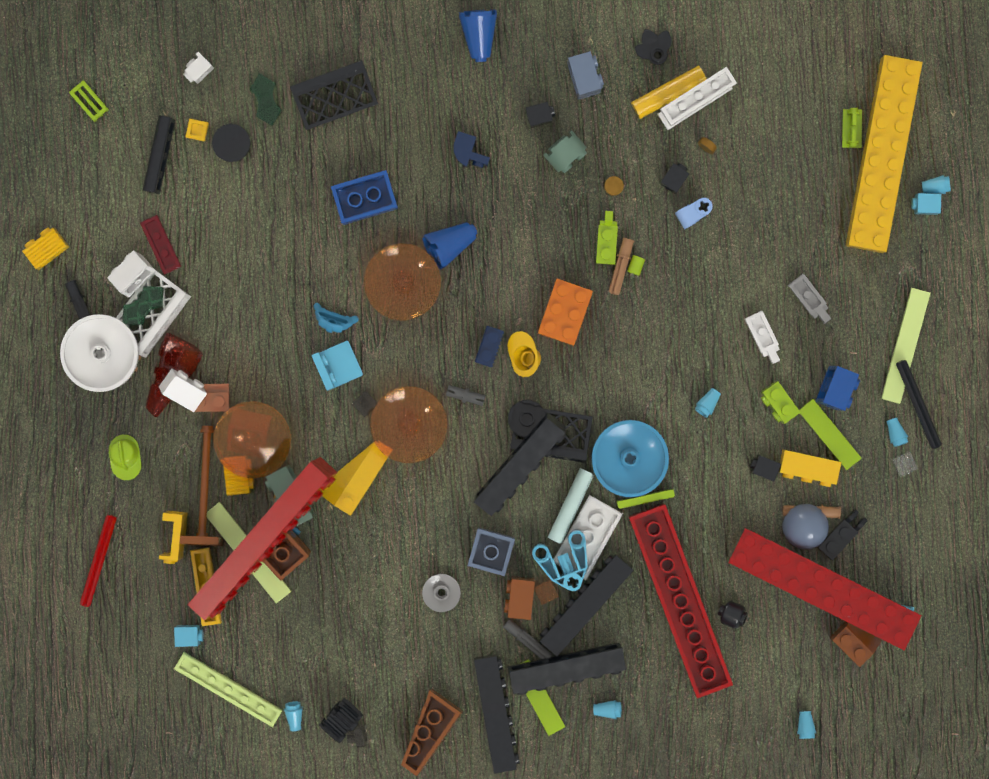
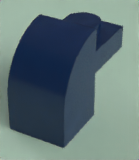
M458 131L454 142V154L457 161L466 168L469 161L473 162V166L483 168V166L488 167L490 157L473 152L477 138Z

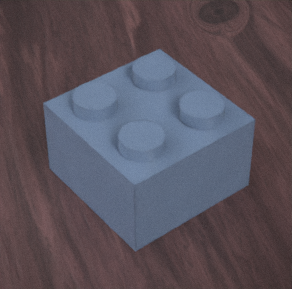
M591 51L569 57L567 65L577 99L580 100L600 94L604 83L601 74L597 75L598 62L596 56H592Z
M478 527L467 566L505 576L515 537Z

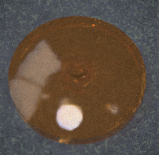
M400 243L383 248L373 256L365 271L364 289L370 304L380 314L393 320L405 321L422 316L432 308L440 293L441 276L436 262L425 250L415 245Z
M414 386L399 387L385 394L377 402L370 422L371 434L379 450L390 459L402 463H416L431 457L443 444L448 425L446 412L440 401L427 390Z
M250 401L232 406L221 416L214 430L213 444L218 459L229 471L245 478H261L274 473L285 462L291 448V433L286 420L277 410L267 404Z

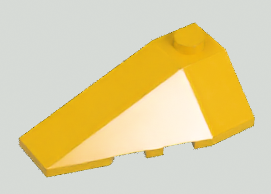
M376 440L338 471L334 476L335 482L329 488L327 487L324 491H321L324 493L322 497L351 516L393 450Z

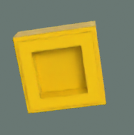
M189 119L186 138L205 142L209 123Z

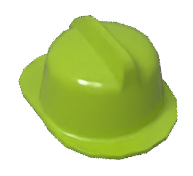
M122 434L116 436L109 445L112 471L116 477L122 480L134 479L141 470L138 443L129 435Z

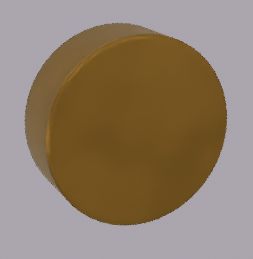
M701 137L697 143L699 147L709 154H713L717 149V146L705 137Z
M616 176L609 177L604 184L606 193L611 196L619 195L624 188L623 181Z

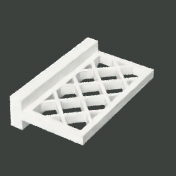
M156 270L135 291L116 318L125 322L128 327L129 321L138 320L139 330L132 332L133 334L140 333V341L138 343L140 356L145 358L148 356L191 296ZM154 275L160 278V286L151 287L150 280ZM172 287L175 289L176 293L174 296L166 299L164 288ZM161 289L162 299L153 301L152 290ZM148 291L149 301L140 303L139 295L141 292ZM163 302L162 312L154 314L153 304ZM150 305L151 315L141 316L140 306ZM131 307H137L138 317L128 318L127 311ZM151 318L152 325L149 329H143L142 319Z

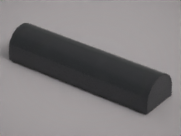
M158 116L142 191L160 194L175 126V120L171 117Z

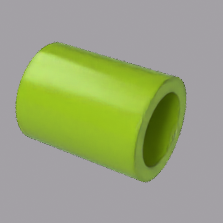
M633 255L627 272L640 276L645 259Z

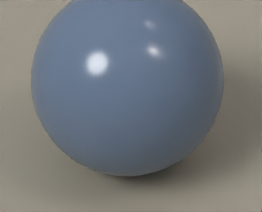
M799 504L792 508L784 517L782 528L785 538L792 546L808 550L822 544L827 537L829 524L827 517L818 507L811 504Z

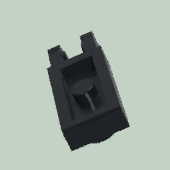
M856 509L845 520L843 519L822 544L818 546L832 561L868 521L864 517L853 528L849 523L858 515L859 512Z

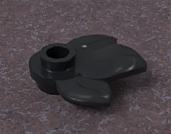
M645 29L642 34V44L634 47L637 55L642 59H649L655 65L663 64L668 56L667 50L671 47L670 33L665 30L657 36L654 32ZM656 52L661 54L660 59L654 57Z

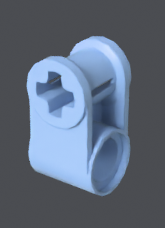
M701 198L675 212L684 230L708 215L712 210V202L707 198ZM700 202H702L703 204H708L706 212L704 210H699V207L701 206Z

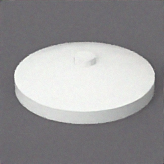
M90 315L78 320L68 329L61 343L60 358L65 373L76 385L89 391L106 392L120 387L129 380L138 364L139 348L136 337L124 322L108 315Z

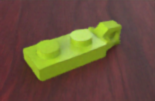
M605 211V221L600 220V225H598L596 264L615 265L618 226L617 221H613V211Z

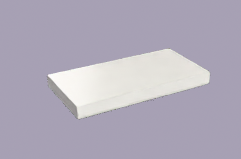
M589 495L554 557L555 563L560 566L557 556L568 553L574 570L578 569L571 552L568 535L573 530L582 531L586 539L587 569L583 578L586 580L623 513ZM574 534L571 541L574 544H579L582 541V536Z

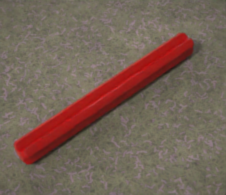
M107 515L103 524L80 601V605L84 607H90L117 520L113 515Z

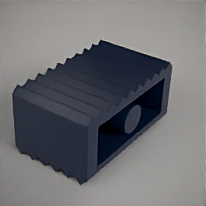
M486 326L475 359L476 363L493 367L504 331Z

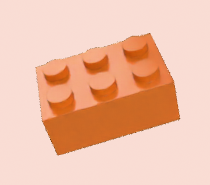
M556 279L537 334L574 346L593 291Z

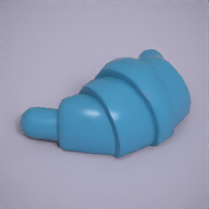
M319 303L314 304L319 326L326 329L329 333H341L359 320L358 316H343L322 308Z

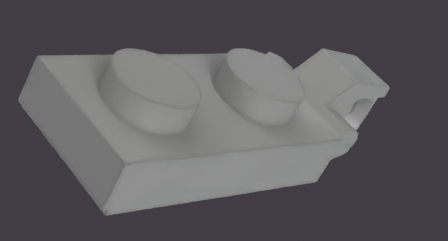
M804 273L787 285L814 319L819 317L823 324L831 319L826 312L828 309L827 303Z

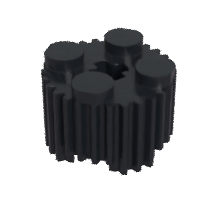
M343 698L333 706L326 716L327 718H323L319 726L332 739L341 743L347 736V732L352 731L358 725V721L363 717V714L350 701Z

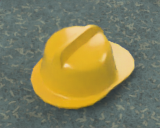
M523 331L515 332L510 336L507 344L512 367L517 375L529 377L535 373L540 365L541 355L528 333Z

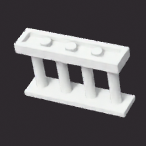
M725 67L661 108V112L657 115L666 129L669 130L732 90V87L737 82L728 68Z

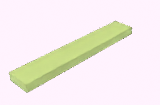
M915 288L910 289L881 396L883 400L901 403L905 385L896 363L906 360L909 367H911L930 292Z
M221 502L217 503L207 512L209 521L230 547L235 550L247 536ZM260 562L262 566L252 574L275 603H278L291 592V589L283 580L280 581L263 562Z
M183 652L174 668L176 671L271 727L274 726L283 711L186 652Z

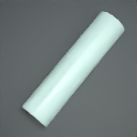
M579 468L548 535L549 539L563 543L593 479V473Z

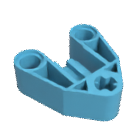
M573 530L568 535L571 552L578 569L574 570L568 553L557 556L563 571L562 575L559 574L549 548L542 543L535 545L532 550L533 558L551 581L569 591H576L581 587L587 569L586 539L582 531ZM574 534L582 536V541L579 544H574L571 541ZM538 548L546 550L547 553L543 558L536 556L535 552ZM570 577L578 579L576 586L567 583V581H570Z

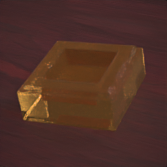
M551 579L534 587L542 605L559 597Z

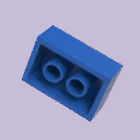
M387 170L331 186L343 225L398 209Z
M829 366L815 402L835 410L845 411L846 408L849 409L853 401L851 394L853 390H857L860 379H858L859 374L839 366Z

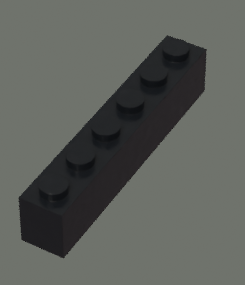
M547 412L476 493L474 503L490 516L495 512H500L504 507V501L514 496L519 484L523 485L529 478L528 474L532 470L536 471L542 458L544 456L547 458L552 453V447L556 442L560 443L565 438L566 426Z
M609 555L603 562L605 566L600 571L597 569L591 575L592 581L588 585L584 584L578 590L579 595L576 599L571 598L565 605L567 609L562 614L559 612L552 621L554 623L550 628L546 626L539 634L541 636L540 642L555 656H558L634 571L618 555Z
M614 643L507 666L513 694L523 695L530 690L542 691L553 685L560 687L564 686L567 682L573 681L578 683L590 677L597 679L601 678L604 674H619L626 670L622 646L620 643Z
M497 654L474 658L494 774L517 770L516 764H520L518 752L514 753L513 745H516L515 734L510 732L513 722L512 716L507 715L506 708L510 707L508 696H504L503 689L506 688L505 677L500 675V670H503L502 660L497 658Z

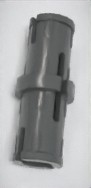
M450 384L447 389L450 391L446 393L447 397L462 400L463 403L470 402L483 406L484 401L482 400H485L486 396L485 394L469 391V388L462 389Z

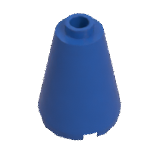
M497 10L459 12V19L471 58L475 59V62H485L491 56Z
M466 222L427 233L423 236L422 241L428 255H432L434 258L432 260L433 263L441 270L476 239L477 230L473 224L470 225Z

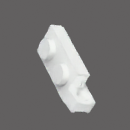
M763 311L745 318L744 320L763 357L768 356L772 364L780 361L776 351L780 350L779 344Z

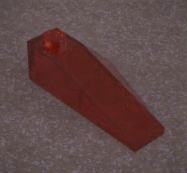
M166 333L159 348L158 356H161L159 366L154 369L156 379L155 383L150 386L145 407L154 417H158L171 401L170 398L162 394L159 388L170 370L174 369L177 372L181 370L190 378L203 355L195 345L171 333Z

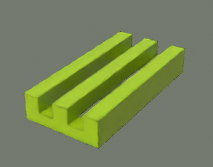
M84 80L69 92L94 122L99 117H102L105 112L109 111ZM82 86L85 87L103 109L99 110L81 89ZM78 91L97 113L96 115L91 113L75 92Z

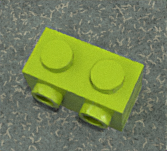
M775 381L760 392L762 395L761 400L766 407L770 406L774 411L772 415L778 423L781 421L782 424H786L801 413L778 381Z

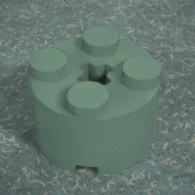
M573 130L569 131L570 136L563 135L548 149L550 151L549 154H543L557 172H567L573 166L571 163L575 159L580 160L587 154L585 151L586 145Z

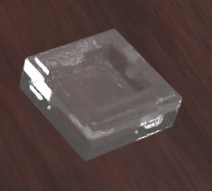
M910 451L892 459L900 477L918 469Z

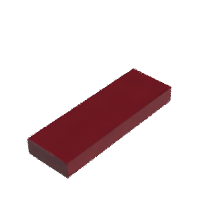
M155 215L140 222L163 274L166 275L181 268V263L159 216Z

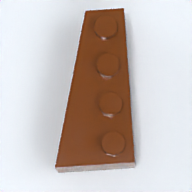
M433 689L429 690L401 764L416 776L422 772L463 713L460 708Z

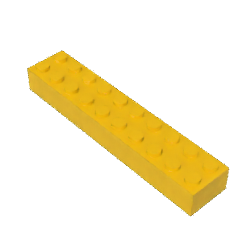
M884 55L880 60L845 244L847 247L878 253L887 252L923 62Z

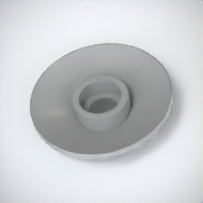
M447 574L431 576L425 582L422 590L425 604L436 612H447L453 609L459 602L461 595L458 582ZM444 589L445 595L440 596L438 590Z

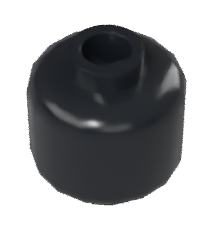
M728 601L726 605H721L718 615L721 616L720 622L723 625L737 629L740 626L743 627L748 613L743 605Z

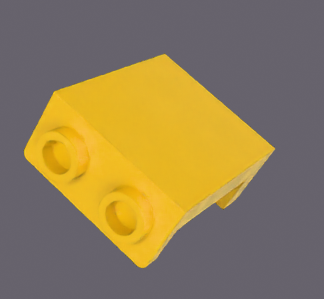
M166 511L163 513L162 521L174 522L171 553L164 552L159 555V559L163 560V563L175 564L184 556L185 545L180 544V536H186L188 512Z

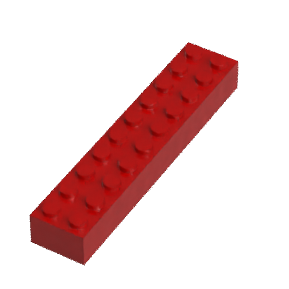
M321 457L311 461L188 603V606L204 621L209 617L213 619L217 614L219 615L226 608L225 604L238 594L237 590L250 580L248 576L253 572L255 573L262 566L260 562L265 558H269L275 551L273 548L280 545L287 537L285 534L297 526L299 523L297 519H300L302 516L304 517L310 511L311 507L309 505L317 502L324 493L321 491H324L327 487L329 488L335 482L334 476L338 472Z
M662 503L628 516L696 698L698 699L733 686L666 505Z
M745 528L728 562L904 651L922 616Z

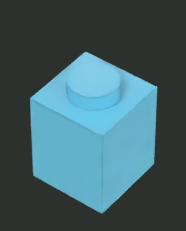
M916 194L915 198H912L911 208L914 209V214H940L941 194Z
M178 625L174 627L175 647L199 646L200 641H203V630H200V625Z

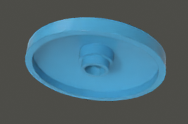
M624 420L610 425L599 435L592 450V467L597 479L607 490L619 496L638 497L651 492L661 483L668 469L669 453L664 439L657 430L640 421Z

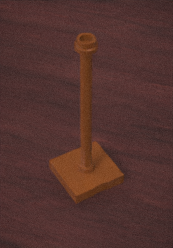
M202 426V429H200V433H203L199 530L196 536H180V544L223 546V538L208 537V533H206L211 434L215 433V430H213V426Z

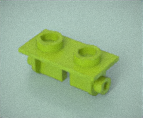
M843 109L842 148H862V109Z

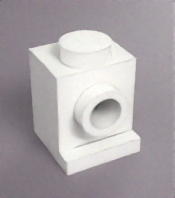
M199 52L196 54L198 56L196 60L193 58L187 63V69L184 70L185 73L183 74L190 82L195 81L197 84L214 69Z

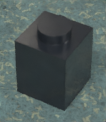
M548 101L525 108L530 128L552 123V117H555L554 108L552 105L549 106Z
M673 163L660 182V185L676 194L689 176V173L686 172L688 169L680 163L677 165Z
M757 455L756 458L753 457L749 468L752 469L751 473L774 482L781 464Z

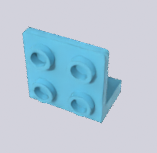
M349 341L311 355L327 391L363 375Z

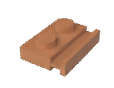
M204 384L207 395L194 412L230 411L229 384Z

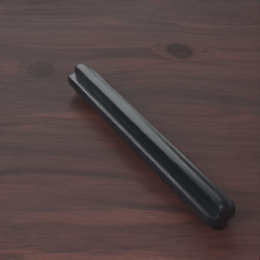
M901 360L896 363V366L932 449H936L942 443L906 360Z

